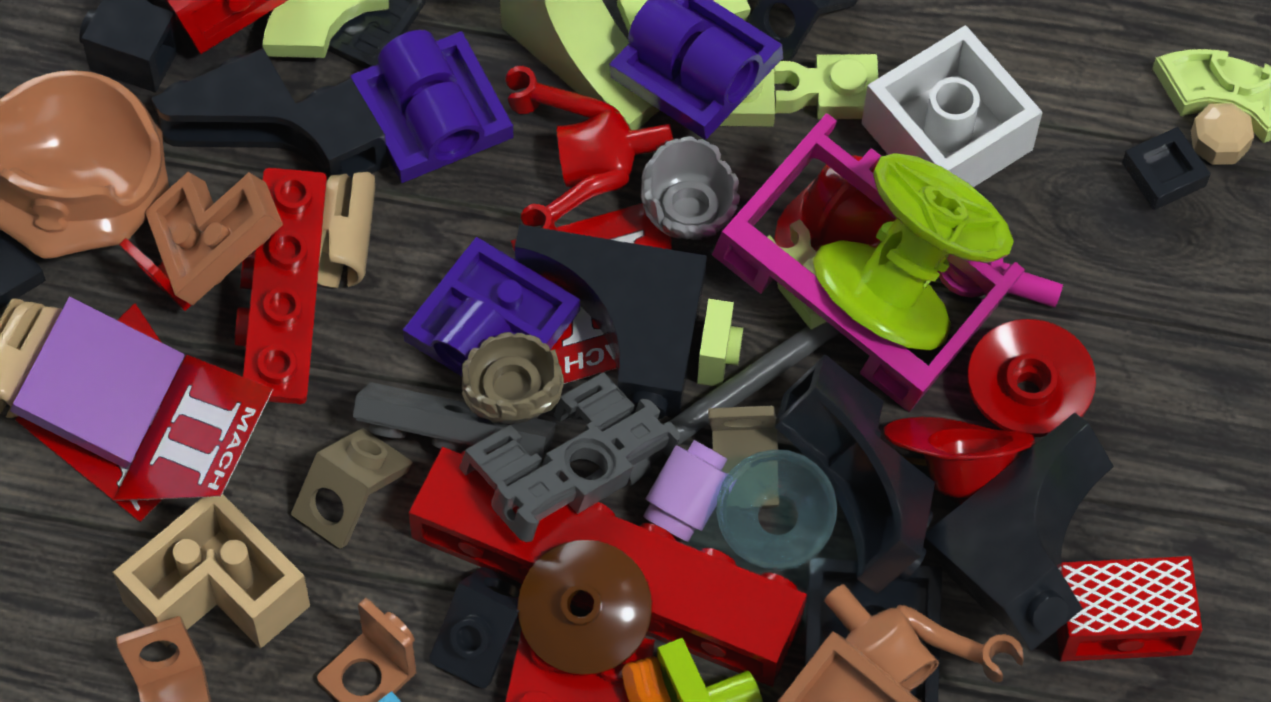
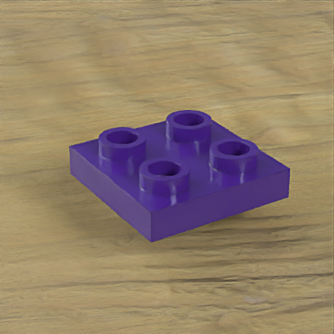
M475 237L404 327V341L462 377V366L464 361L468 359L470 351L473 348H480L481 344L489 337H496L501 333H523L538 337L551 350L580 312V299L480 238Z

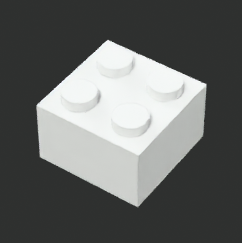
M965 25L868 84L862 125L888 155L899 153L917 156L945 168L969 183L972 187H975L1033 150L1042 111Z

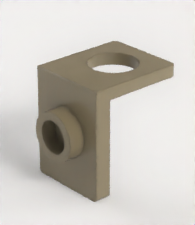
M774 406L709 408L708 419L712 429L713 451L728 459L722 470L733 477L715 508L722 510L779 507L778 433L775 428L777 419Z
M361 428L316 453L291 514L341 549L348 544L369 495L407 474L412 461L366 429ZM320 488H329L341 498L344 513L339 522L328 521L319 513L315 498Z

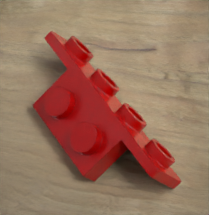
M266 168L263 172V181L268 186L283 225L264 244L260 245L255 252H252L242 261L240 289L252 290L250 308L238 307L235 345L246 346L243 377L273 388L267 402L304 404L307 401L327 180L326 175L322 172Z

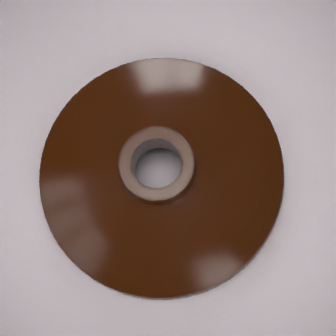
M578 540L564 543L551 549L531 567L520 590L518 616L526 641L542 660L564 672L591 675L606 672L619 666L629 659L640 647L651 622L652 597L643 572L627 554L607 543L593 540ZM582 592L591 594L594 600V607L591 613L584 617L574 616L570 610L572 598Z

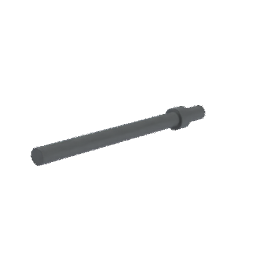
M828 322L812 330L807 325L669 420L680 432V439L677 445H680L710 424L708 419L709 408L735 407L841 332ZM659 450L633 465L634 467L626 486L631 487L651 473V464L665 454ZM600 468L585 479L596 480L604 476L603 471Z

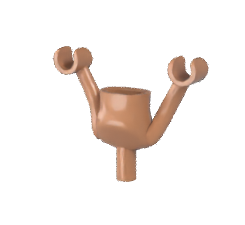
M845 585L836 587L824 600L849 630L850 633L845 640L909 692L927 679L939 665V661L920 642L919 638L935 648L982 664L985 675L993 682L1003 681L1000 668L991 660L994 655L998 653L1010 654L1017 664L1023 665V648L1014 637L1006 634L996 635L990 638L984 645L938 625L917 610L906 605H899L897 608H890L871 616Z

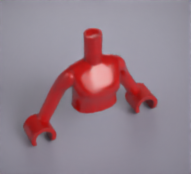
M515 66L506 75V83L510 89L519 90L526 88L521 92L512 93L508 97L509 105L516 113L527 114L533 112L542 103L590 118L577 124L557 126L563 179L567 188L573 187L546 207L540 204H531L525 207L521 213L523 225L532 227L544 225L542 227L544 229L557 231L554 223L562 216L595 196L617 190L626 185L630 179L629 175L632 171L635 155L657 151L660 146L665 145L666 141L673 140L670 124L631 130L625 117L621 115L617 108L609 103L537 82L534 72L528 67Z

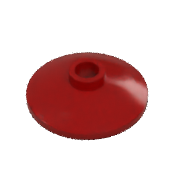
M1019 319L995 327L978 342L972 352L968 365V387L972 399L981 413L1003 430L1022 431L1032 434L1033 437L1046 436L1074 412L1083 417L1095 393V367L1085 346L1066 329L1043 320ZM1029 381L1037 385L1040 391L1038 393L1025 392L1018 387V384Z

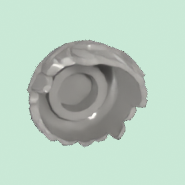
M692 136L683 137L680 140L666 141L665 145L660 146L652 159L645 165L641 177V199L647 217L657 229L668 236L678 239L701 240L716 235L717 232L729 223L740 199V195L737 193L739 186L738 177L735 173H732L730 166L721 160L719 148L714 144L710 145L709 142L703 139L696 140Z

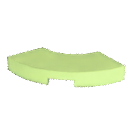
M288 0L273 9L264 32L263 48L270 57L325 58L331 38L345 22L365 12L389 9V0Z
M1209 49L1184 50L1155 58L1152 69L1181 116L1200 113L1209 104L1233 103L1251 116L1253 132L1263 143L1271 140V66L1265 64L1264 68L1247 61L1227 57L1228 51Z

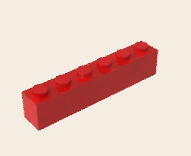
M442 446L409 511L412 539L479 567L490 568L523 584L527 573L535 562L545 553L559 545L578 540L600 541L612 545L627 554L638 565L649 585L652 597V616L647 636L667 644L683 638L691 654L737 673L748 670L755 680L771 687L774 686L804 616L807 594L798 591L793 582L778 574L767 572L759 575L737 566L730 556L719 550L702 548L699 551L677 542L670 532L657 525L643 523L638 526L616 517L609 507L600 502L595 503L579 514L569 504L541 519L533 541L524 542L514 534L493 510L491 503L496 490L489 485L477 470L466 476L460 470L465 451H462L460 454ZM516 506V507L513 508V511L515 512V514L517 513V510L519 509L518 506ZM582 592L576 594L570 604L591 612L594 607V600L591 594Z

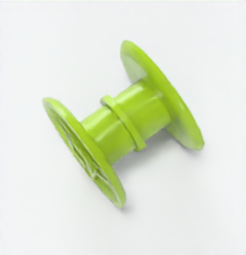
M893 153L880 157L873 172L880 197L897 218L894 222L890 221L881 226L876 235V238L881 241L877 248L864 243L839 240L821 246L813 259V265L818 281L830 298L856 322L878 336L907 348L933 350L945 345L951 329V322L944 303L929 283L937 280L940 275L937 271L945 273L950 266L947 259L948 256L951 254L964 260L990 263L1007 257L1010 254L1014 241L1008 224L992 203L969 183L945 168L917 156Z

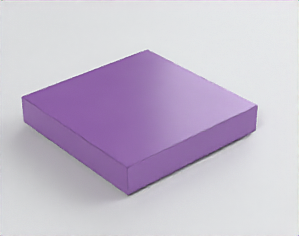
M69 296L22 385L10 412L127 469L185 354Z

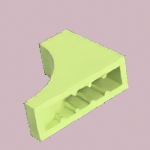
M500 0L501 28L578 94L601 100L617 108L621 115L625 117L631 130L639 129L660 111L611 79L609 64L629 43L602 0Z

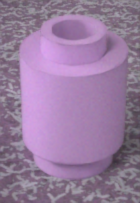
M693 440L688 451L675 445L645 498L650 504L643 517L678 538L689 542L695 529L700 531L704 529L733 478L722 470L728 459Z

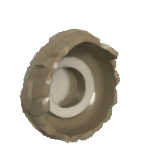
M505 332L496 337H489L481 344L480 348H473L470 351L468 359L464 361L462 366V394L467 407L480 418L483 417L493 423L509 425L527 422L542 413L551 411L559 402L564 385L562 369L558 363L556 351L550 350V347L546 343H542L540 338L523 333L513 334Z

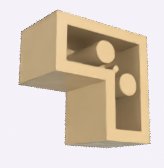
M223 494L221 497H202L113 571L123 603L146 627L179 616L186 629H189L213 607L218 605L260 649L310 607L304 575ZM161 641V643L165 647L169 646L172 643L169 641Z

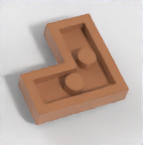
M188 171L145 211L175 296L191 305H194L215 285L219 284L226 275L260 245L264 244L283 225L266 182L250 172L213 203L206 182Z

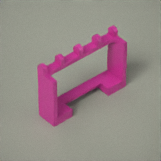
M827 113L724 228L712 255L760 294L774 279L870 356L860 374L910 413L997 308L1025 269L1017 262H1014L1002 275L988 263L964 260L951 254L948 256V261L976 282L984 291L986 297L929 366L906 347L878 336L852 319L830 298L813 273L754 227L813 158L827 164L893 218L897 219L880 197L873 172H871L881 155L871 148L860 161H857L827 137L831 134L837 123V120Z

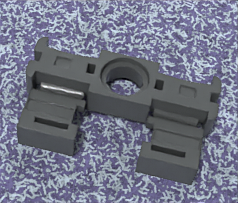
M603 372L560 397L554 413L555 418L559 422L573 416L577 420L582 418L587 423L584 429L585 432L548 452L542 467L539 466L542 458L537 453L530 456L519 443L522 436L510 424L466 449L460 470L465 476L475 470L481 474L489 485L496 490L491 503L493 510L520 540L530 542L533 541L541 519L567 504L579 514L626 486L633 470V465L659 450L669 458L675 445L678 444L680 432L669 421L663 425L659 422L660 410L648 399L639 400L635 413L631 414L635 405ZM577 459L593 461L601 468L604 476L596 480L581 478L574 473L570 463ZM516 506H518L519 509L517 510V513L515 514V512L513 511V508L516 507Z

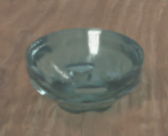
M768 450L758 452L743 459L730 471L719 491L716 513L719 529L727 545L737 556L749 564L763 569L785 570L796 568L810 561L823 550L831 538L836 524L837 502L834 489L827 475L816 463L792 451ZM775 498H783L792 502L798 511V520L795 527L790 532L782 535H773L766 532L759 523L761 507L767 501Z

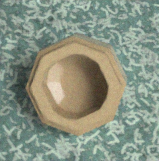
M1233 103L1209 104L1195 118L1191 128L1193 149L1212 165L1236 164L1250 149L1254 138L1251 116Z

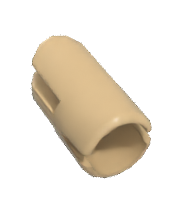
M369 172L354 173L353 181L347 174L331 175L326 180L317 284L321 286L338 288L344 264L348 266V287L360 283L365 276L376 186L375 177Z
M12 298L0 318V413L8 404L10 408L6 415L7 418L18 416L10 412V409L62 311L61 308L45 307L43 304L24 302L21 299Z

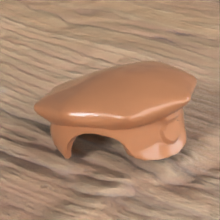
M58 71L26 81L0 99V230L27 247L35 255L43 259H50L119 245L125 238L129 240L147 220L146 209L169 189L162 130L154 123L151 115L139 98L119 82L92 72Z

